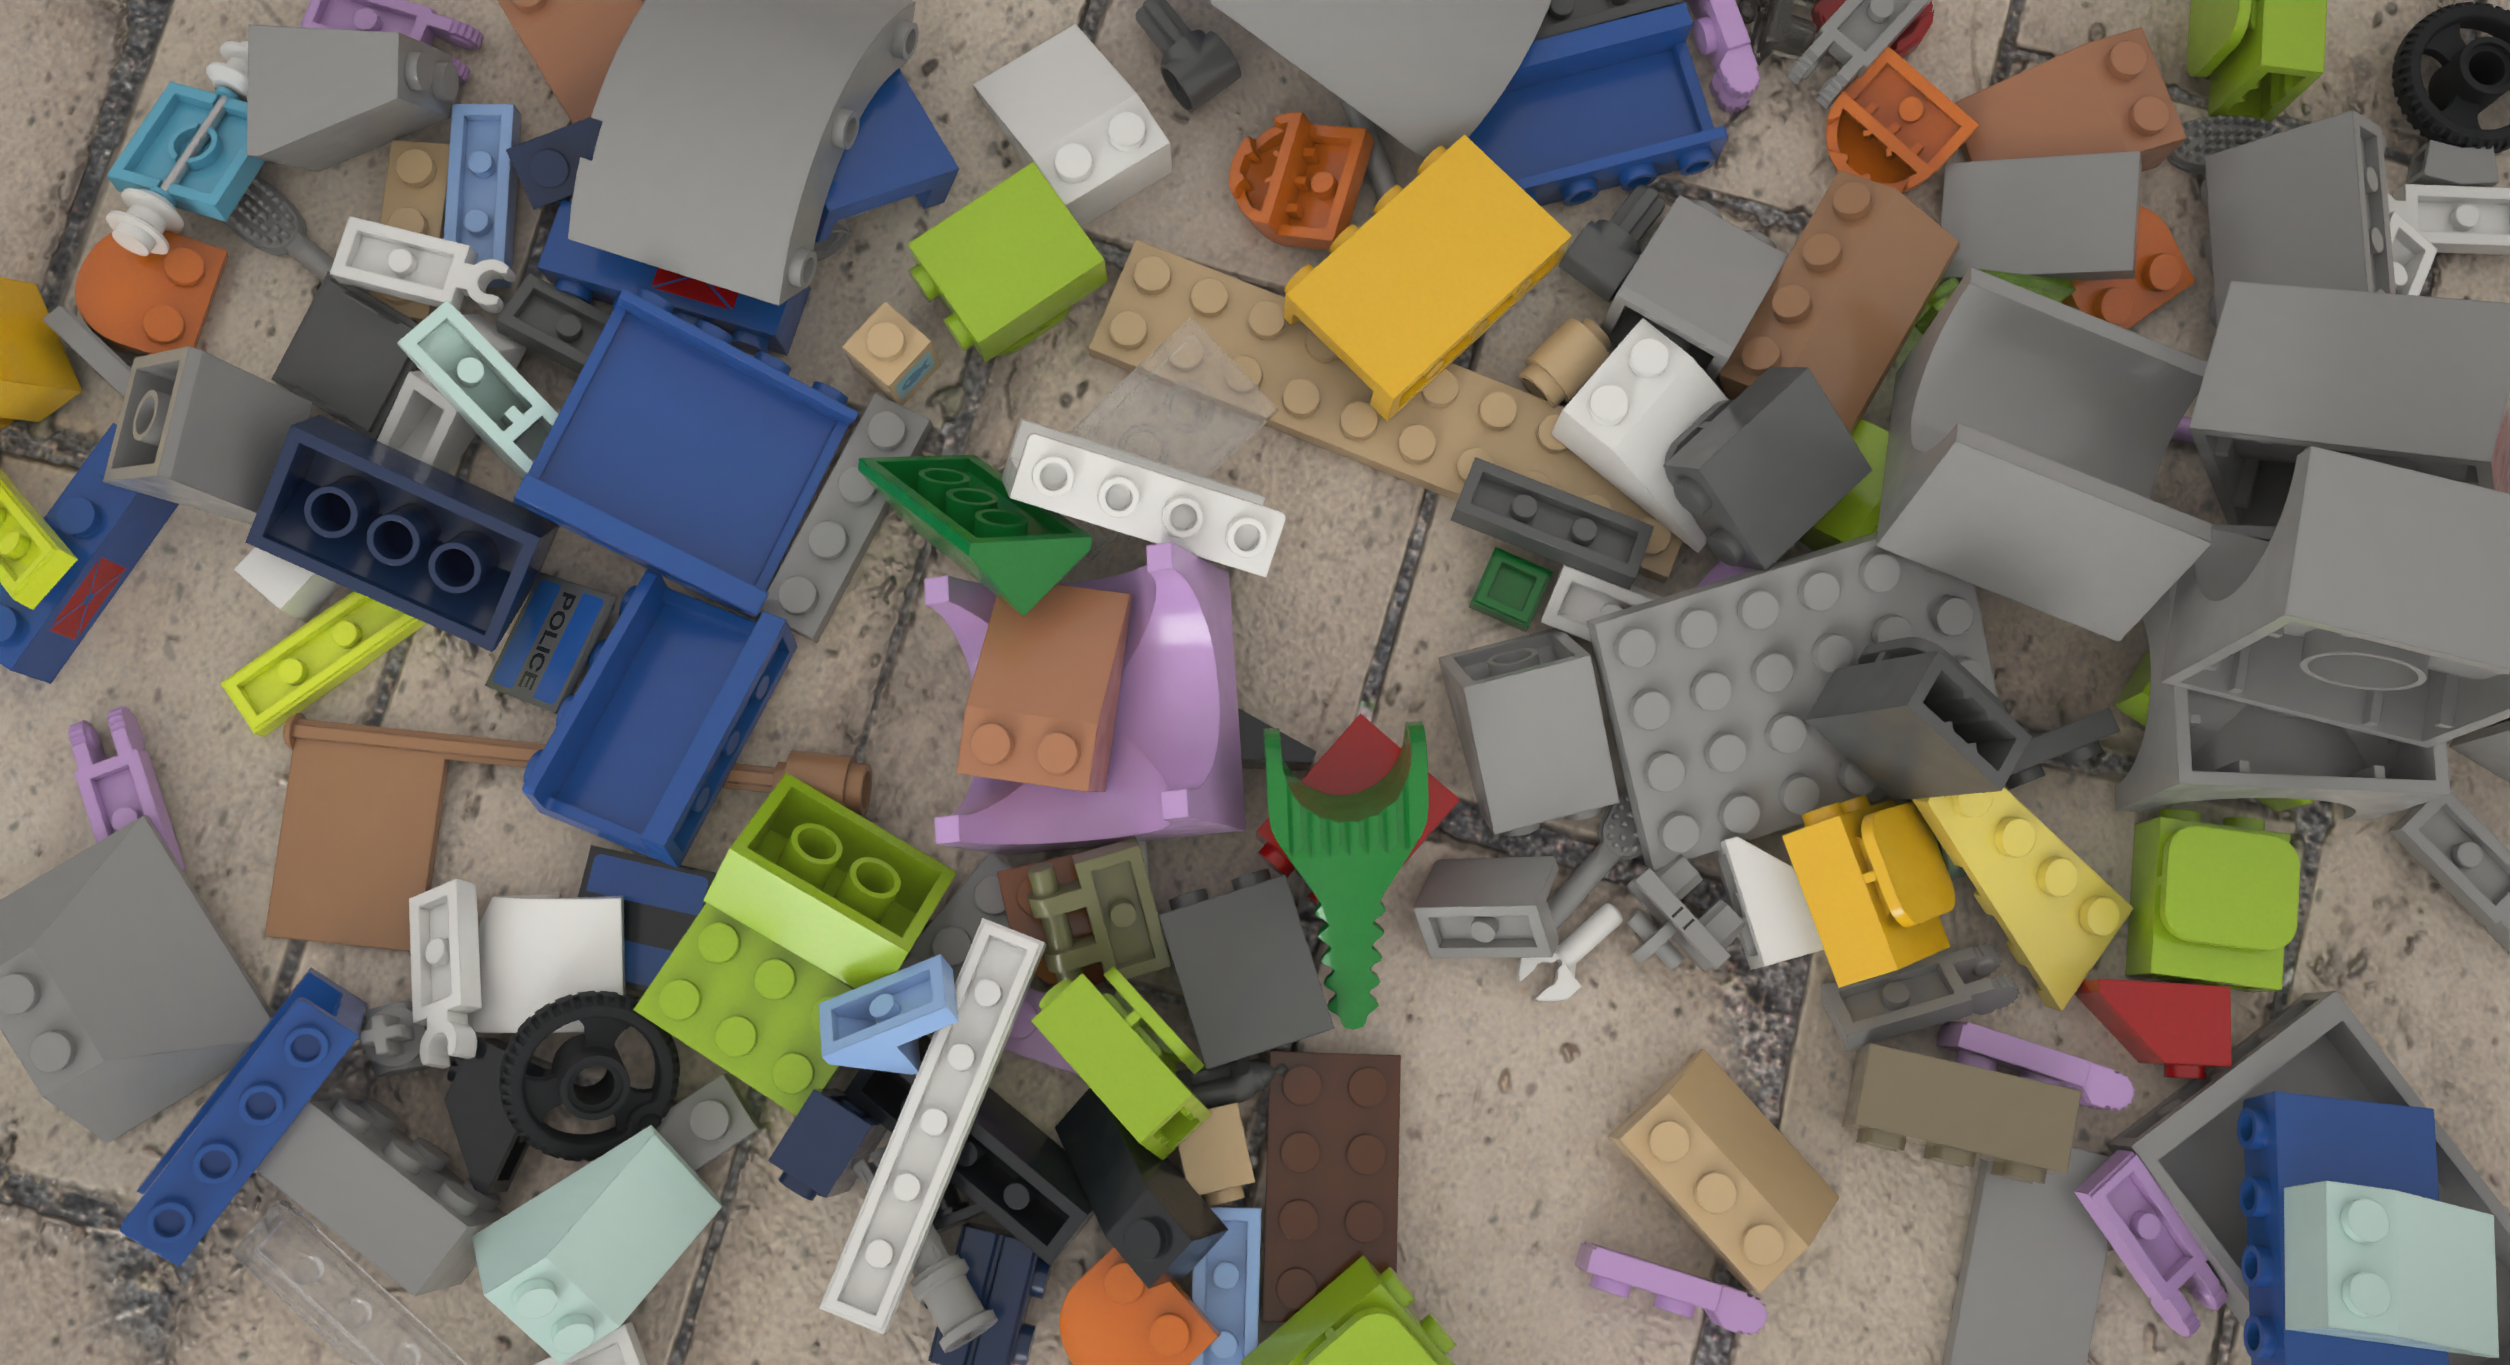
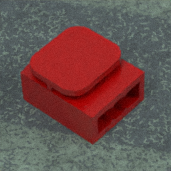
M1360 713L1301 781L1308 787L1326 794L1349 795L1359 793L1376 785L1391 771L1400 755L1401 748ZM1429 772L1427 823L1420 839L1402 867L1460 800ZM1268 817L1256 831V838L1264 845L1258 851V855L1281 876L1286 875L1288 878L1294 871L1302 878L1276 841L1271 831ZM1311 890L1307 898L1317 906L1319 900Z

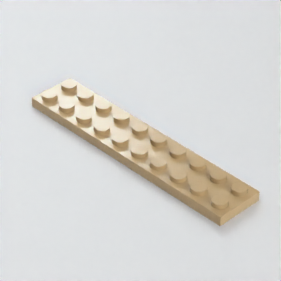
M1135 240L1088 347L1091 357L1457 502L1475 457L1654 526L1638 573L1665 583L1669 578L1683 541L1551 435L1565 407L1557 405L1553 409L1549 405L1548 400L1451 363L1387 422L1370 405L1373 390L1301 320L1291 326L1283 318L1285 297L1140 240Z

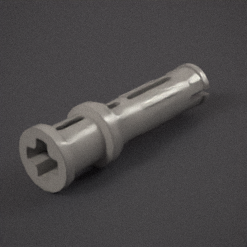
M886 1147L870 1153L872 1162L868 1163L866 1158H863L853 1167V1170L860 1177L867 1191L870 1188ZM932 1223L912 1271L915 1278L910 1283L913 1287L911 1293L916 1301H924L943 1334L939 1344L943 1351L947 1353L983 1334L998 1321V1318L993 1309L985 1310L966 1277L970 1268L965 1259H960L958 1254L950 1256Z

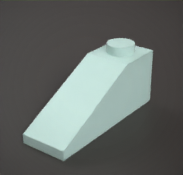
M447 299L400 339L397 345L488 447L523 481L559 414Z

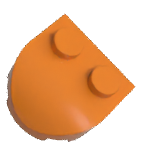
M1888 46L1861 78L1857 77L1845 92L1842 91L1833 103L1827 119L1826 143L1829 156L1837 171L1841 170L1896 188L1904 194L1928 182L1979 128V124Z
M1303 112L1280 114L1273 119L1275 126L1266 130L1255 140L1250 136L1246 137L1240 144L1230 167V191L1244 216L1267 239L1285 246L1329 251L1330 246L1338 235L1350 225L1375 140L1367 128L1311 124Z
M2139 205L2135 279L2039 282L2045 297H2059L2062 304L2128 330L2195 283V280L2165 222L2151 210Z
M164 231L162 235L169 243V251L162 255L150 253L148 256H140L118 244L112 237V233H110L92 248L79 270L75 285L77 307L92 332L107 346L126 354V351H131L144 356L187 346L196 348L229 257L227 250L174 232Z
M1114 1247L1075 1283L1068 1292L1060 1313V1336L1065 1352L1073 1365H1189L1221 1335L1218 1329L1175 1280L1148 1289Z

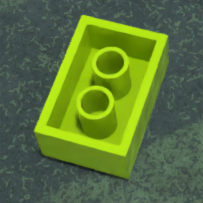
M786 772L729 848L703 901L856 989L895 973L900 969L957 872Z
M706 903L633 1010L797 1116L814 1089H829L843 1066L829 1065L822 1058L818 1004L855 988Z

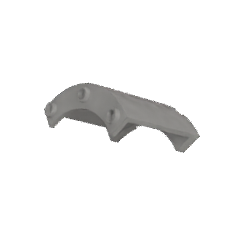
M645 0L616 51L592 112L591 118L602 121L592 161L580 157L571 204L568 239L778 306L807 288L813 280L817 267V255L813 248L822 211L842 154L845 149H850L854 144L859 130L860 117L875 93L898 68L908 62L916 49L919 35L918 25L913 22L916 1Z

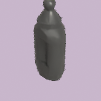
M1243 1058L1208 1070L1204 1066L1196 1074L1189 1068L1177 1071L1176 1074L1207 1109L1235 1102H1244L1253 1098L1257 1092L1265 1090L1275 1077V1073L1285 1076L1288 1072V1067L1286 1064L1281 1063L1274 1069L1265 1061Z

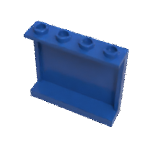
M623 289L613 312L535 461L520 484L513 503L647 569L660 573L663 577L749 619L758 616L769 594L766 590L848 426L855 421L859 412L846 406L848 397L837 389L817 381L810 387L789 376L791 367L780 359L762 351H757L753 357L732 346L731 343L734 338L723 329L699 320L696 326L678 318L672 314L675 307L659 295L644 289H639L635 295Z

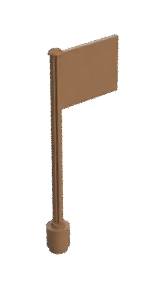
M303 713L291 715L283 728L284 742L293 751L265 936L410 952L409 898L431 890L449 760L526 768L531 757L538 750H543L546 744L308 720ZM792 750L787 761L778 762L776 767L735 763L722 787L723 789L771 793L787 772L858 815L864 816L868 810L871 797L872 768L870 764L857 763L855 756Z

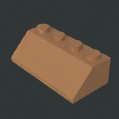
M1839 170L1770 286L1730 358L1720 371L1719 378L1725 396L1729 400H1735L1769 367H1809L1852 436L1960 248L1959 241L1898 189Z

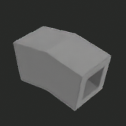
M2429 140L2411 155L2405 184L2493 187L2499 183L2494 147L2492 146L2491 149H2486L2485 146L2481 147V149H2476V147L2461 148Z

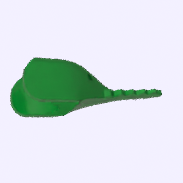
M1421 721L1405 722L1400 755L1391 771L1376 785L1359 793L1349 795L1326 794L1308 787L1296 778L1285 763L1281 752L1280 729H1263L1266 797L1271 831L1282 850L1319 900L1315 915L1326 923L1320 928L1317 935L1330 946L1322 955L1321 961L1333 969L1326 976L1324 985L1335 992V995L1328 1001V1009L1340 1017L1344 1028L1358 1029L1364 1026L1367 1016L1379 1006L1377 999L1370 991L1380 983L1378 974L1372 971L1371 967L1382 959L1380 952L1373 946L1384 934L1383 928L1375 922L1386 911L1381 898L1420 839L1427 823L1429 807L1428 758L1424 725Z

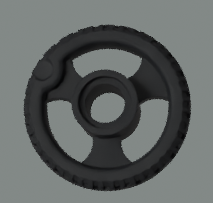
M2473 2L2456 3L2455 5L2451 4L2437 9L2424 17L2407 33L2395 54V62L2392 67V78L2394 79L2392 86L2394 88V96L2398 97L2397 104L2400 106L2402 114L2408 116L2406 118L2407 122L2412 124L2414 130L2419 129L2421 131L2420 135L2426 137L2428 141L2434 140L2461 148L2476 147V149H2481V147L2485 146L2486 149H2491L2493 146L2494 153L2510 149V124L2498 129L2482 130L2478 123V114L2510 90V10H2504L2500 6L2494 8L2493 4H2483L2482 2H2476L2475 4ZM2460 29L2478 30L2493 37H2480L2466 45L2460 35ZM2423 54L2433 57L2442 65L2430 78L2428 85L2429 96L2424 88L2421 76Z
M586 991L577 992L576 995L569 994L538 1009L532 1017L526 1019L518 1028V1032L513 1035L506 1048V1053L503 1055L500 1067V1096L504 1111L511 1125L519 1136L533 1148L541 1150L542 1153L557 1159L561 1157L564 1160L581 1162V1160H586L587 1162L594 1161L650 1125L656 1129L662 1123V1118L666 1117L672 1107L673 1098L676 1097L679 1086L680 1062L678 1051L671 1034L633 1010L639 1002L638 1000L624 994L619 995L616 992ZM580 1020L584 1026L585 1034L574 1036L559 1047L553 1058L552 1074L543 1077L526 1074L528 1063L541 1042L562 1026ZM631 1026L641 1033L651 1046L655 1061V1075L652 1088L637 1089L630 1087L629 1075L615 1047V1042L619 1035ZM600 1066L607 1069L604 1077L594 1085L580 1086L574 1083L578 1074L586 1068ZM563 1104L571 1114L585 1120H599L613 1114L616 1126L592 1134H572L552 1128L544 1123L543 1119L550 1110Z

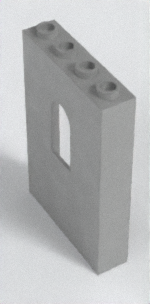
M2336 991L2305 993L2231 1049L2232 1067H2207L2206 1079H2191L2106 1144L2113 1154L2117 1150L2133 1151L2140 1158L2208 1258L2206 1263L2220 1281V1285L2225 1288L2224 1291L2228 1294L2226 1305L2243 1327L2250 1316L2249 1286L2245 1283L2241 1270L2242 1255L2247 1247V1221L2239 1203L2240 1185L2245 1177L2244 1148L2239 1143L2237 1136V1121L2240 1112L2243 1110V1101L2247 1098L2276 1091L2427 1108ZM2435 1119L2439 1201L2494 1215L2499 1358L2448 1352L2449 1365H2510V1214Z

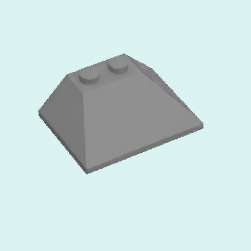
M148 815L141 816L0 900V1030L43 1098L106 1143L112 1142L228 1072L273 1016L272 1011Z

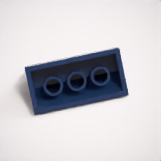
M318 415L291 425L245 543L493 652L534 586L560 526L511 501L324 416Z

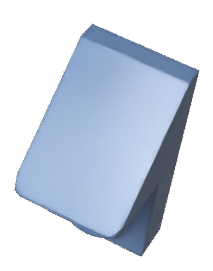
M941 954L818 1004L822 1058L829 1065L910 1075L917 1074L921 1066L918 1038L959 1022L953 969Z

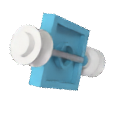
M235 41L224 42L220 47V53L226 64L211 62L206 67V74L216 89L215 93L170 81L106 175L117 191L122 192L121 199L128 207L126 213L116 210L109 211L106 215V221L114 230L112 232L114 240L128 251L140 256H148L150 253L166 254L170 246L162 235L164 231L176 233L184 228V222L176 208L226 222L266 160L247 156L248 41H241L240 43Z

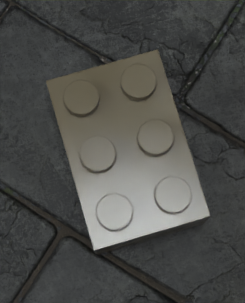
M1869 1043L1856 1051L1842 1127L1858 1130L1856 1143L1896 1152L1897 1150L1904 1151L1906 1142L1925 1146L1923 1158L1964 1168V1166L1974 1167L1975 1159L1978 1158L1993 1162L1992 1175L2033 1184V1182L2045 1184L2046 1174L2068 1173L2082 1091Z

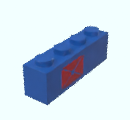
M564 199L561 200L537 268L546 279L557 287L556 290L571 294L589 304L591 300H596L613 305L612 310H614L623 289L635 295L639 289L648 290L670 302L675 307L672 314L694 326H696L699 320L723 329L734 338L731 345L745 353L755 356L757 351L767 353L769 350L788 356L811 290L810 286L778 306L569 240L568 233L572 202Z
M112 423L44 517V520L78 560L34 610L13 600L0 583V664L10 671L51 684L179 505L178 503L103 482L117 428L115 423Z

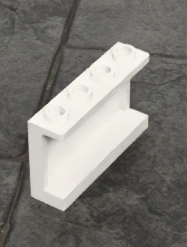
M1020 418L1001 478L1011 499L1156 544L1173 542L1196 554L1198 557L1263 577H1267L1286 519L1281 511L1263 506L1265 497L1261 494Z

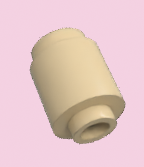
M1568 318L1525 359L1527 367L1519 373V378L1530 394L1548 400L1549 405L1553 409L1561 402L1568 404L1610 356L1607 349L1611 346V341L1607 334L1592 320L1586 318L1579 322L1574 318Z

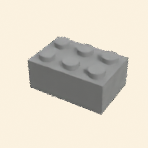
M366 1097L364 1101L348 1100L345 1098L334 1101H308L255 1170L413 1296L462 1284L477 1265L472 1236L507 1215L497 1207L501 1202L498 1194L485 1195L474 1190L470 1177L464 1181L446 1167L450 1158L444 1151L426 1139L417 1137L415 1141L411 1140L395 1127L399 1121L398 1116L388 1107L372 1098Z

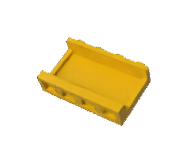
M1465 134L1449 149L1442 145L1434 149L1421 163L1417 170L1418 176L1404 189L1400 185H1395L1388 190L1374 207V216L1360 228L1352 224L1342 231L1329 248L1331 254L1315 268L1311 264L1302 267L1289 280L1284 289L1286 294L1283 318L1291 326L1301 320L1373 390L1370 405L1387 422L1557 267L1564 257L1572 237L1567 230Z

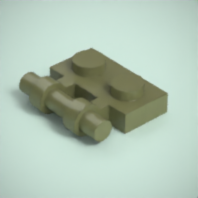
M1136 837L1072 855L1078 880L1067 884L1058 883L1052 862L1037 863L1027 869L1032 891L1027 897L1032 916L1041 919L1048 944L1043 953L1048 971L1056 973L1058 983L1065 979H1070L1073 982L1083 973L1082 967L1101 962L1104 974L1114 966L1126 980L1171 967L1144 859ZM1086 907L1093 934L1082 938H1075L1071 931L1067 913Z

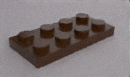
M1270 1051L1269 1064L1275 1069L1277 1065L1284 1063L1288 1067V1072L1285 1076L1275 1073V1077L1269 1083L1262 1321H1288L1363 1255L1380 1274L1389 1267L1397 1274L1401 1055Z

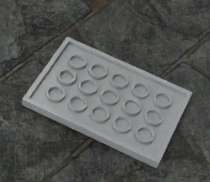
M1878 532L1774 563L1766 571L1754 569L1587 620L1645 865L1655 871L1665 867L1680 854L1687 860L1721 850V842L1726 839L1739 837L1749 841L1802 824L1801 815L1837 802L1842 803L1866 794L1869 802L1889 796L1807 723L1805 719L1835 669L1859 665L1858 659L1867 645L1905 637H1919L1939 645L1997 697L1975 585L1877 547Z

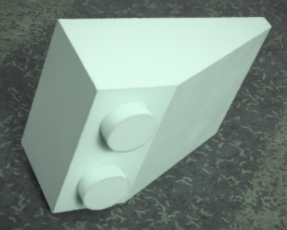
M650 1125L472 1236L483 1295L559 1364H562L624 1323L722 1208L720 1199L658 1131Z
M2320 1181L2284 1188L2285 1330L2499 1358L2494 1215L2397 1190L2333 1181Z

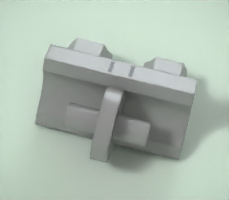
M1681 854L1661 869L1652 871L1649 867L1638 873L1625 885L1626 889L1660 924L1656 927L1641 909L1636 912L1627 923L1639 935L1642 941L1630 954L1640 964L1655 953L1670 970H1673L1685 957L1669 941L1672 938L1703 972L1708 971L1710 968L1716 970L1731 957L1725 949L1734 941L1745 923L1721 899L1715 901L1698 918L1686 908L1680 900L1703 879L1699 872Z

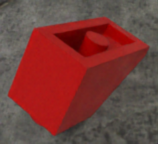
M2091 979L2083 980L2075 992L2077 998L2139 1063L2164 1065V1077L2206 1079V1067H2232L2230 986Z

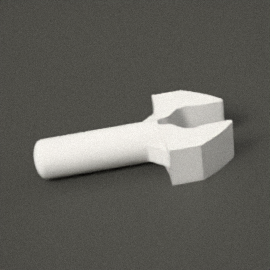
M1604 904L1557 945L1553 957L1519 958L1516 981H1522L1539 963L1550 964L1557 961L1559 965L1555 969L1554 982L1551 986L1543 989L1533 1000L1537 1002H1555L1570 998L1582 987L1575 979L1576 964L1622 924L1623 917L1619 909L1612 904Z

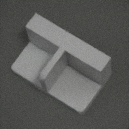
M1535 856L1437 860L1413 906L1430 958L1553 957L1559 943V938L1548 906L1547 897L1559 870L1555 857Z

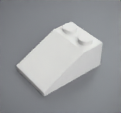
M1076 24L973 84L977 95L1024 166L1026 167L1032 162L1036 164L1081 227L1172 173L1169 140L1135 90Z
M1642 318L1565 406L1551 435L1694 551L1699 553L1705 546L1707 537L1691 513L1677 500L1674 488L1666 476L1663 465L1665 464L1666 453L1671 444L1714 404L1729 399L1692 356Z

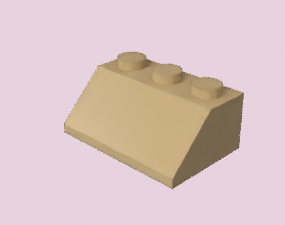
M1700 1049L1608 1136L1610 1141L1743 1287L1760 1294L1809 1248L1840 1198L1704 1049Z

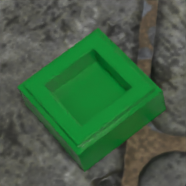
M1495 547L1469 604V608L1526 632L1553 572Z

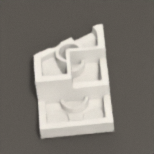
M537 894L492 897L478 926L482 1009L468 1014V1025L473 1028L475 1033H517L518 1028L528 1017H532L535 1014L534 1012L544 1005L551 1004L556 999L569 994L576 995L577 992L608 991L625 995L624 896L562 898V894ZM580 1020L562 1026L553 1033L584 1032V1026Z

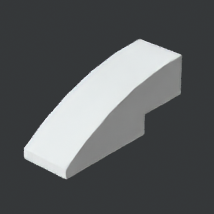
M463 315L516 370L527 347L497 332V326L481 315ZM419 370L408 373L377 441L448 473L477 433L422 371Z

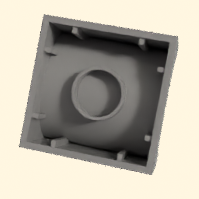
M1971 267L1896 372L1876 546L2120 642L2213 543L2211 523L2151 500L2162 459L2181 419L2199 393L2207 362Z
M2231 281L2189 425V430L2227 524L2277 527L2291 486L2297 455L2310 446L2510 494V303Z
M2310 446L2297 455L2287 500L2270 542L2212 528L2213 543L2178 579L2161 683L2425 748H2430L2510 718L2509 493Z

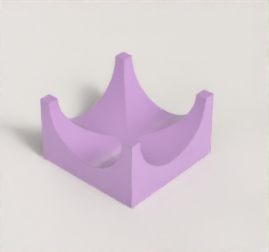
M1173 542L1146 545L1147 564L1133 571L1101 579L1057 584L1133 595L1106 792H1083L973 776L969 791L959 808L948 816L934 817L935 844L1008 856L1110 845L1136 837L1138 842L1246 831L1229 572ZM949 575L924 579L925 605L939 613L952 629L962 648L973 681L996 595L980 582L962 580Z

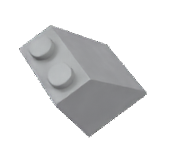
M248 24L247 156L306 171L320 172L388 144L392 140L400 139L451 117V103L457 97L459 89L457 69L452 63L453 55L399 32Z
M1679 194L1615 295L1600 328L1609 337L1611 345L1617 348L1638 322L1644 318L1692 356L1714 381L1730 358L1788 255L1777 250L1774 242L1764 234L1753 230L1743 231L1724 220L1721 213L1709 203L1701 200L1690 201Z
M190 346L135 357L103 482L252 525L290 427L293 424L309 419L312 402L207 352Z
M1553 628L1438 657L1480 814L1494 835L1502 833L1505 836L1514 837L1530 834L1539 829L1542 822L1562 817L1573 821L1585 820L1600 814L1602 811L1601 807L1620 803L1591 655L1562 630Z

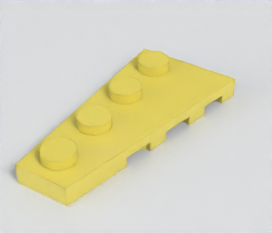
M2005 787L2002 791L1912 799L1953 864L1962 867L1977 889L1973 895L1984 912L1994 916L2009 939L2005 944L2018 965L2025 966L2030 971L2038 984L2035 991L2044 1005L2048 1008L2063 1011L2134 908Z

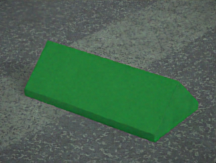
M976 455L859 458L858 471L910 528L1023 617L1091 550L1092 536L1059 513L1009 498L1001 480L1003 474Z

